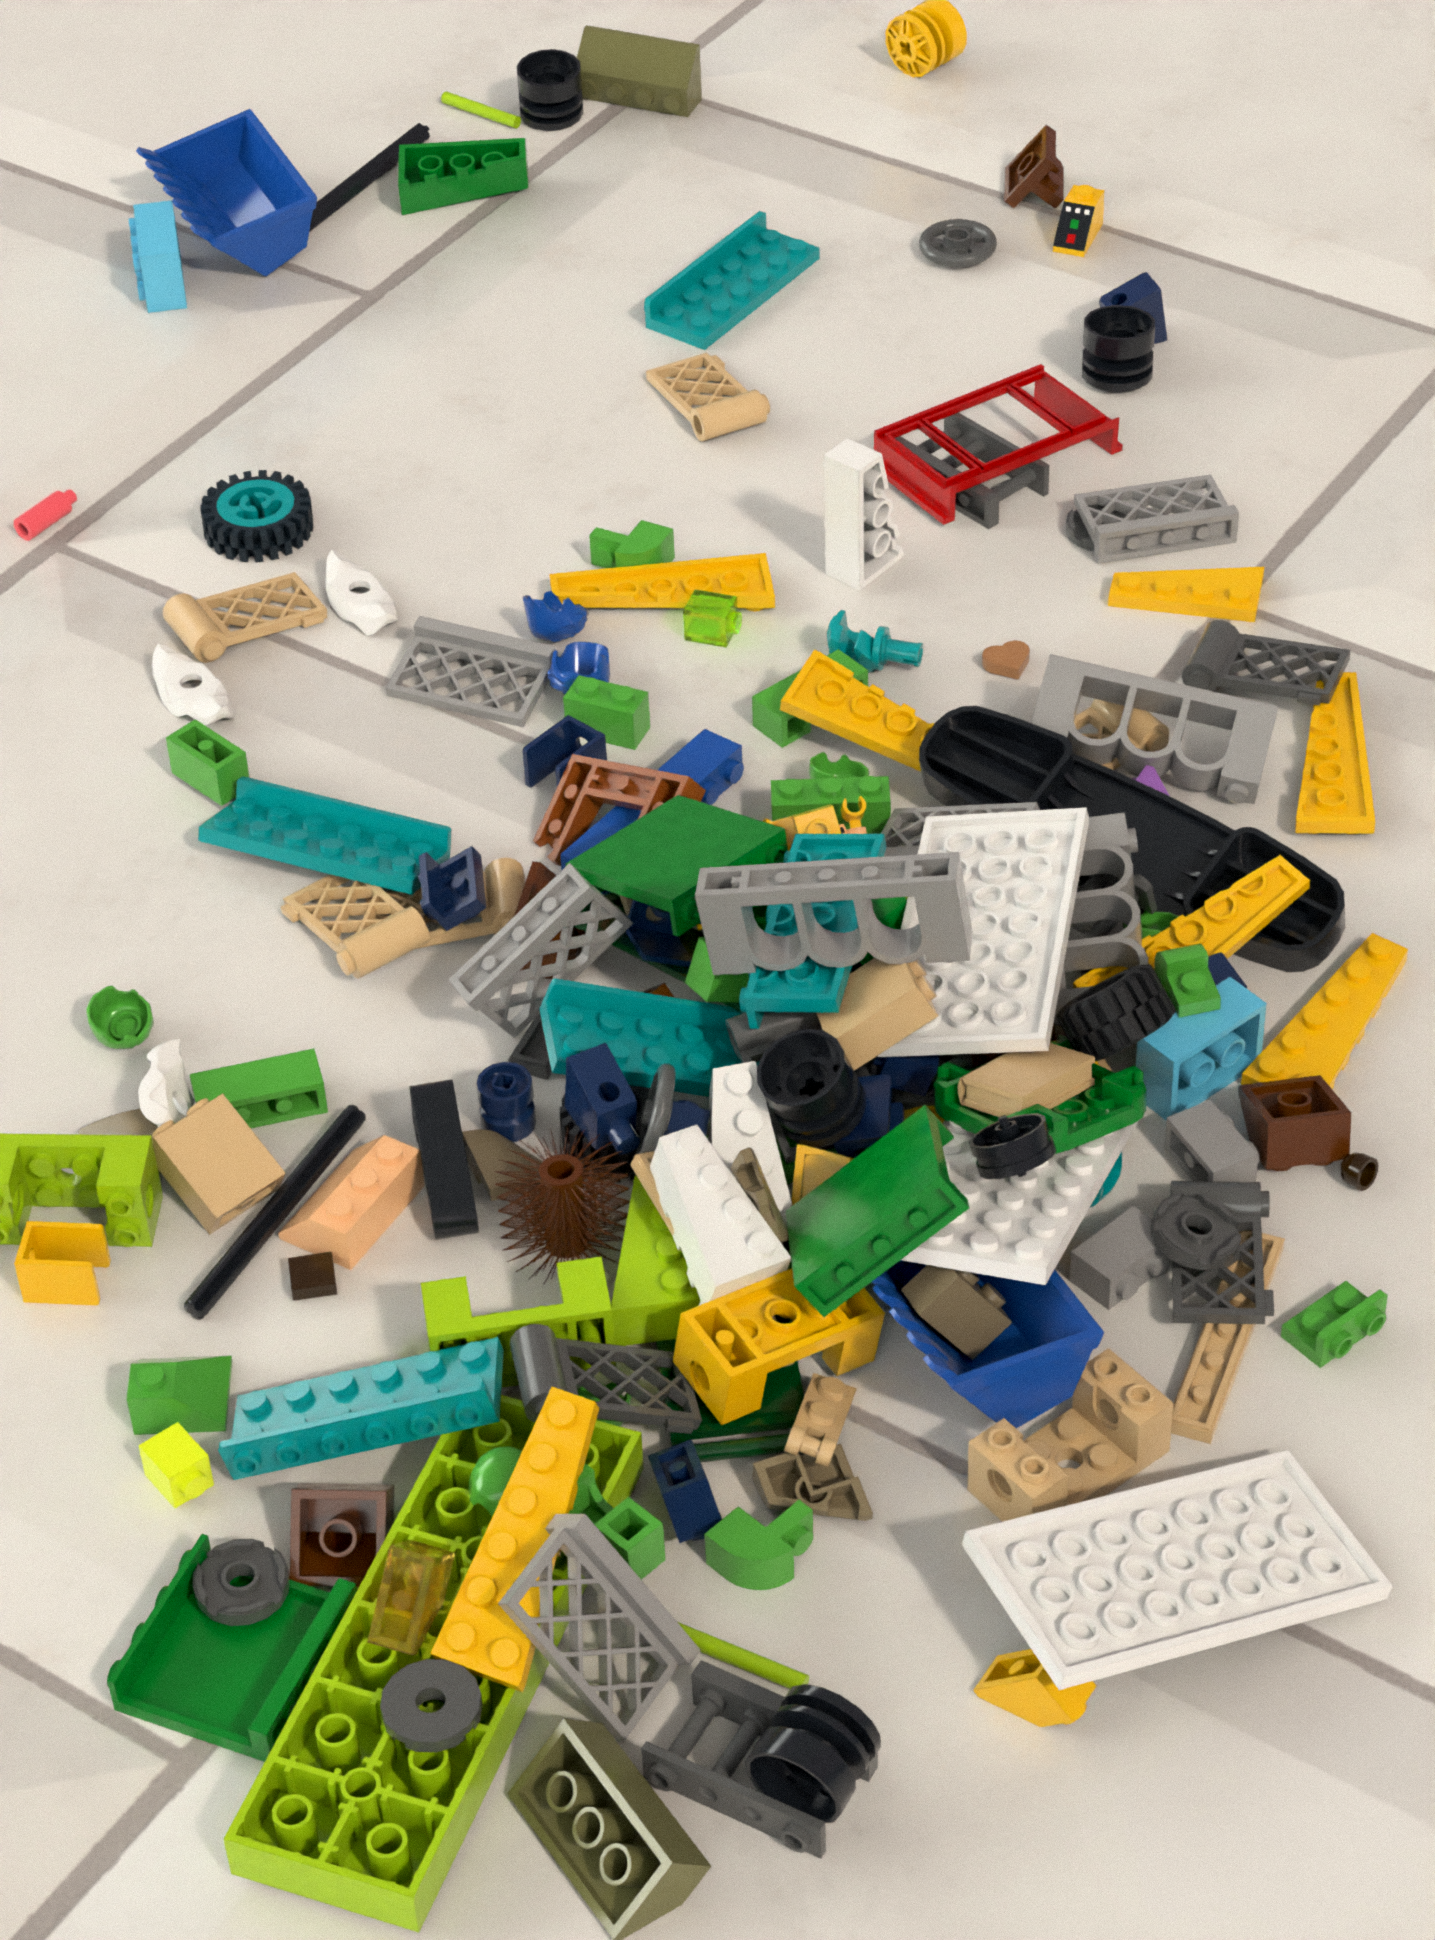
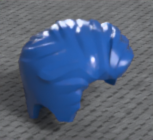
M552 591L545 592L542 600L532 599L529 595L522 597L528 627L533 636L538 639L558 642L562 639L572 638L585 627V623L588 620L589 612L580 604L575 605L569 598L563 600L562 604L559 597Z
M573 642L566 646L561 657H558V651L554 650L547 677L550 680V686L565 695L579 675L609 682L610 663L608 648L599 643Z

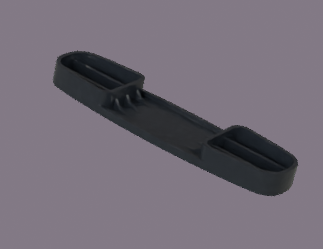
M961 706L947 712L936 721L925 735L919 747V762L923 783L928 793L945 806L1037 802L1040 810L1087 808L1089 817L1125 813L1127 829L1135 828L1138 852L1131 853L1134 875H1142L1153 886V894L1157 906L1155 912H1170L1177 916L1184 915L1186 917L1204 906L1205 900L1220 891L1229 889L1233 883L1281 855L1310 880V887L1234 953L1236 956L1284 972H1304L1322 963L1341 939L1345 929L1344 891L1337 879L1304 856L1259 829L1242 827L1233 830L1214 818L1158 790L1074 754L1071 742L1064 735L980 706ZM1079 876L1078 885L1082 886L1089 877ZM1140 908L1141 915H1142V914L1145 912V910H1143L1142 908Z

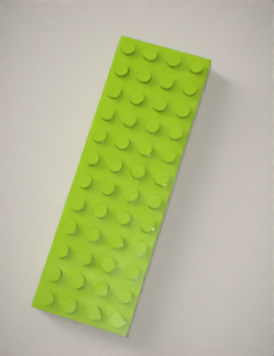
M501 1395L499 1422L446 1433L440 1436L223 1839L231 1874L418 1933L420 1932L546 1672L549 1662L536 1648L523 1693L472 1674L476 1678L482 1696L481 1720L475 1730L473 1726L471 1731L465 1734L466 1739L456 1747L437 1753L415 1752L405 1748V1743L398 1741L396 1738L394 1740L387 1733L380 1710L382 1691L390 1678L408 1664L425 1659H434L430 1653L492 1519L487 1509L479 1503L474 1506L470 1501L468 1485L470 1474L480 1456L493 1448L511 1446L523 1451L535 1423L527 1418L522 1400ZM596 1420L585 1463L594 1469L596 1485L603 1498L613 1508L628 1496H631L644 1469L642 1434L639 1431ZM561 1551L560 1557L556 1558L552 1580L568 1579V1557L563 1551ZM581 1584L582 1595L588 1584ZM568 1585L553 1586V1616L569 1615ZM569 1621L553 1622L554 1645L558 1647ZM428 1700L422 1703L419 1709L432 1713L440 1710L444 1703L439 1700Z

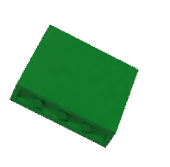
M677 795L565 863V865L572 864L600 892L606 890L670 912L673 935L678 937L701 922L695 899L700 868L784 863V854L788 851L785 828Z
M926 1105L785 1211L794 1286L823 1317L827 1316L970 1208L968 1199L949 1179L943 1146L953 1140L954 1136Z
M201 1534L193 1548L185 1551L182 1555L178 1571L170 1584L162 1587L159 1591L155 1607L145 1623L141 1622L136 1627L131 1645L122 1659L116 1660L111 1666L107 1677V1686L110 1690L115 1711L265 1762L356 1594L357 1586L356 1583L338 1578L332 1590L327 1592L290 1580L289 1594L283 1605L267 1619L243 1626H228L211 1620L200 1610L192 1587L195 1568L198 1563L201 1566L202 1562L207 1559V1553L211 1550L208 1535ZM239 1576L234 1578L230 1585L243 1587L251 1583L253 1578Z

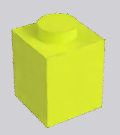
M178 1422L138 1445L145 1476L174 1508L179 1507L190 1499L199 1497L205 1490L214 1485L208 1454Z

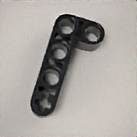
M453 1080L411 1085L409 1090L416 1141L421 1152L435 1240L479 1233L476 1206Z

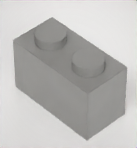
M1212 1100L1167 1117L1164 1148L1192 1181L1256 1182L1257 1165L1260 1158L1255 1145L1249 1140L1246 1141L1235 1128L1231 1117L1226 1113H1222Z
M1132 1206L1071 1251L1070 1282L1107 1310H1110L1123 1299H1130L1138 1291L1139 1287L1152 1277L1162 1275L1168 1269L1171 1259L1156 1246L1151 1235L1152 1219L1135 1206Z

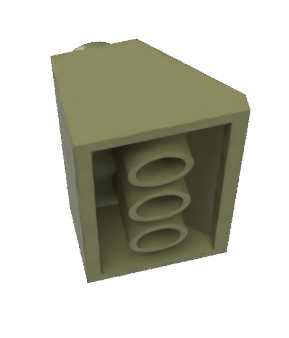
M588 25L584 27L577 54L581 67L583 99L689 117L702 100L700 44Z
M563 1718L507 1793L613 1940H622L681 1906L712 1867L603 1723Z

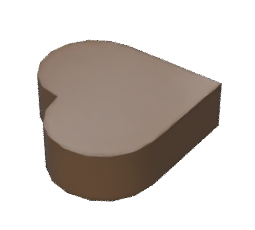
M1017 640L1008 641L1002 646L987 647L982 654V666L990 673L1019 680L1029 663L1030 648L1025 642Z

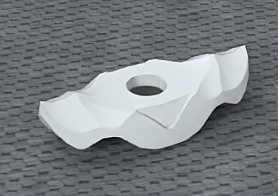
M331 550L327 557L325 588L329 603L336 614L345 621L355 623L367 636L377 633L387 624L397 622L399 619L395 603L381 583L369 571L354 564L337 551ZM356 587H366L369 589L368 592L362 594L351 592Z
M157 644L153 654V678L156 681L160 698L169 712L178 717L189 715L205 726L211 725L222 718H234L231 701L225 687L203 663H197L188 656L166 645ZM189 680L201 681V684L195 688L188 689L182 687V684Z
M180 1039L160 1043L147 1054L151 1068L141 1081L138 1090L139 1104L144 1116L158 1127L169 1120L177 1123L187 1116V1111L194 1105L193 1095L185 1082V1067L181 1058Z

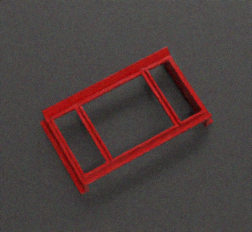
M1042 364L874 430V450L883 456L888 482L943 525L955 520L956 493L1087 439L1092 440L1111 455L1122 451L1123 444L1118 442L1119 417L1113 420L1045 372ZM1035 382L1034 397L1021 387ZM1008 393L1058 430L1059 433L983 463L932 423ZM919 429L966 465L969 470L950 478H945L895 438Z

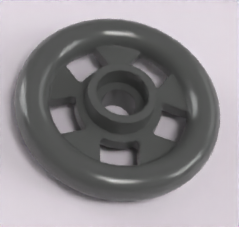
M950 219L937 222L925 229L919 239L920 250L927 259L949 267H967L979 264L992 256L997 246L996 236L989 227L967 219ZM942 234L945 235L943 239L936 238ZM974 242H984V245L974 246ZM941 247L944 250V252L938 250L937 248Z
M669 1063L661 1064L654 1075L641 1114L640 1144L637 1147L636 1154L655 1151L659 1137L664 1136L665 1131H667L673 1108L672 1099L676 1079L675 1068Z

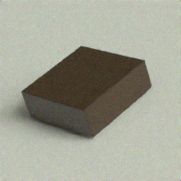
M332 1252L288 1258L293 1301L337 1294Z

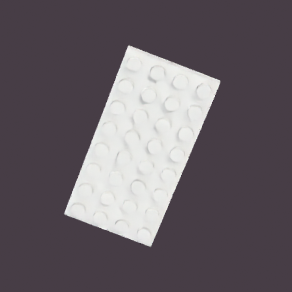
M1087 808L926 817L918 854L959 852L973 931L970 961L926 963L925 954L919 958L927 973L925 977L937 995L931 1001L938 1017L885 1050L878 1057L1049 1051L1089 825ZM914 896L907 899L901 930L913 928L919 924Z
M945 1120L943 1125L954 1136L953 1140L943 1146L949 1179L968 1199L970 1208L901 1260L1046 1285L1138 1121L1071 1150L1054 1154L1044 1164L1027 1171L1025 1176L1018 1177V1175L1002 1179H985L980 1177L976 1165L977 1159L973 1156L968 1142L974 1134L962 1129L961 1126L951 1121Z
M1289 1450L967 1530L961 1544L1058 1690L1386 1600L1393 1587Z

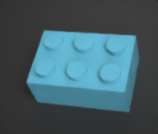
M172 200L133 205L135 218L128 219L139 300H146L148 313L187 308L182 261Z
M1231 977L1216 985L1221 997V1008L1219 1010L1180 1018L1177 1012H1175L1165 1025L1137 1042L1136 1067L1143 1071V1082L1147 1089L1146 1106L1164 1120L1171 1115L1202 1103L1242 1077L1245 1069L1262 1052L1267 1003Z

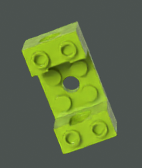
M0 1133V1245H20L26 1222L29 1221L32 1206L105 1207L107 1215L105 1231L109 1246L152 1247L163 1192L151 1135ZM70 1168L75 1174L67 1173L62 1169Z
M602 1256L556 1263L562 1304L538 1306L501 1313L496 1312L472 1317L466 1276L420 1283L429 1351L442 1350L474 1341L498 1337L504 1349L503 1388L519 1385L510 1349V1339L515 1331L524 1326L542 1324L551 1328L556 1338L615 1345L612 1307ZM569 1356L570 1360L584 1371L591 1367L582 1358ZM612 1361L611 1364L617 1368L616 1362Z

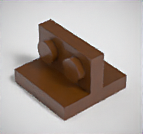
M1045 125L1005 167L1004 202L1013 208L1030 191L1055 209L1064 200V166L1056 157V131L1048 125Z

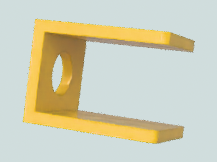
M27 1221L14 1262L23 1302L99 1305L100 1294L94 1267L107 1268L111 1262L104 1226L92 1223Z

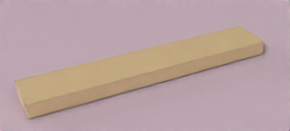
M1240 1231V1245L1252 1237V1231ZM1262 1233L1264 1290H1269L1284 1250L1285 1238ZM1241 1260L1236 1261L1227 1268L1240 1278L1253 1270ZM1221 1279L1216 1293L1218 1295L1231 1285ZM1242 1293L1229 1301L1236 1308H1255V1303ZM1204 1323L1173 1404L1172 1434L1211 1444L1256 1324Z

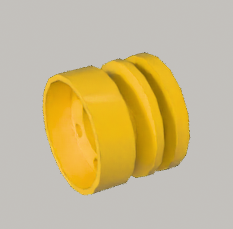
M926 0L912 10H908L895 17L888 23L885 31V42L891 59L903 73L911 77H922L963 53L967 44V31L962 17L950 2L946 0Z

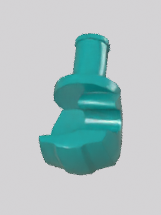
M840 610L837 615L833 616L828 625L827 642L829 654L839 649L865 667L868 673H873L875 670L881 671L887 661L914 665L915 667H919L921 664L923 643L891 639L888 627L879 626L875 638L871 637L864 630H860L859 633L854 632L847 626L845 610Z

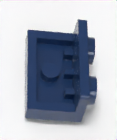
M473 846L440 865L427 852L419 856L420 872L418 873V879L422 890L420 905L424 914L430 920H436L448 931L467 919L474 918L486 909L481 854Z

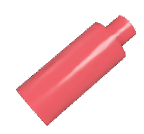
M71 489L66 490L64 493L61 491L53 492L14 520L16 532L24 540H32L72 511V504L77 501L76 494Z

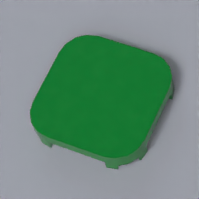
M1059 1034L1057 1040L1050 1042L1073 1050L1067 1036ZM946 1062L938 1067V1078L934 1083V1108L936 1114L973 1134L998 1122L999 1117L962 1105L958 1096L959 1079L986 1063L965 1070L950 1062ZM1093 1063L1092 1078L1095 1079V1085L1067 1099L1051 1110L1036 1104L1010 1114L1007 1118L1032 1113L1045 1115L1049 1127L1048 1134L1052 1136L1057 1150L1055 1154L1071 1150L1132 1125L1143 1118L1146 1112L1147 1091L1143 1082V1071L1136 1066H1131L1115 1073Z

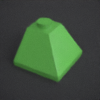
M232 1355L140 1359L131 1363L126 1400L134 1435L158 1434L177 1422L188 1433L226 1431L233 1362Z

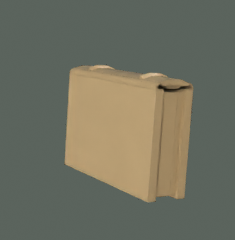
M1052 1043L1049 1045V1051L1008 1052L962 1076L958 1083L959 1100L964 1106L997 1117L1008 1116L1036 1104L1051 1110L1067 1099L1095 1085V1079L1092 1078V1064L1095 1063V1057Z

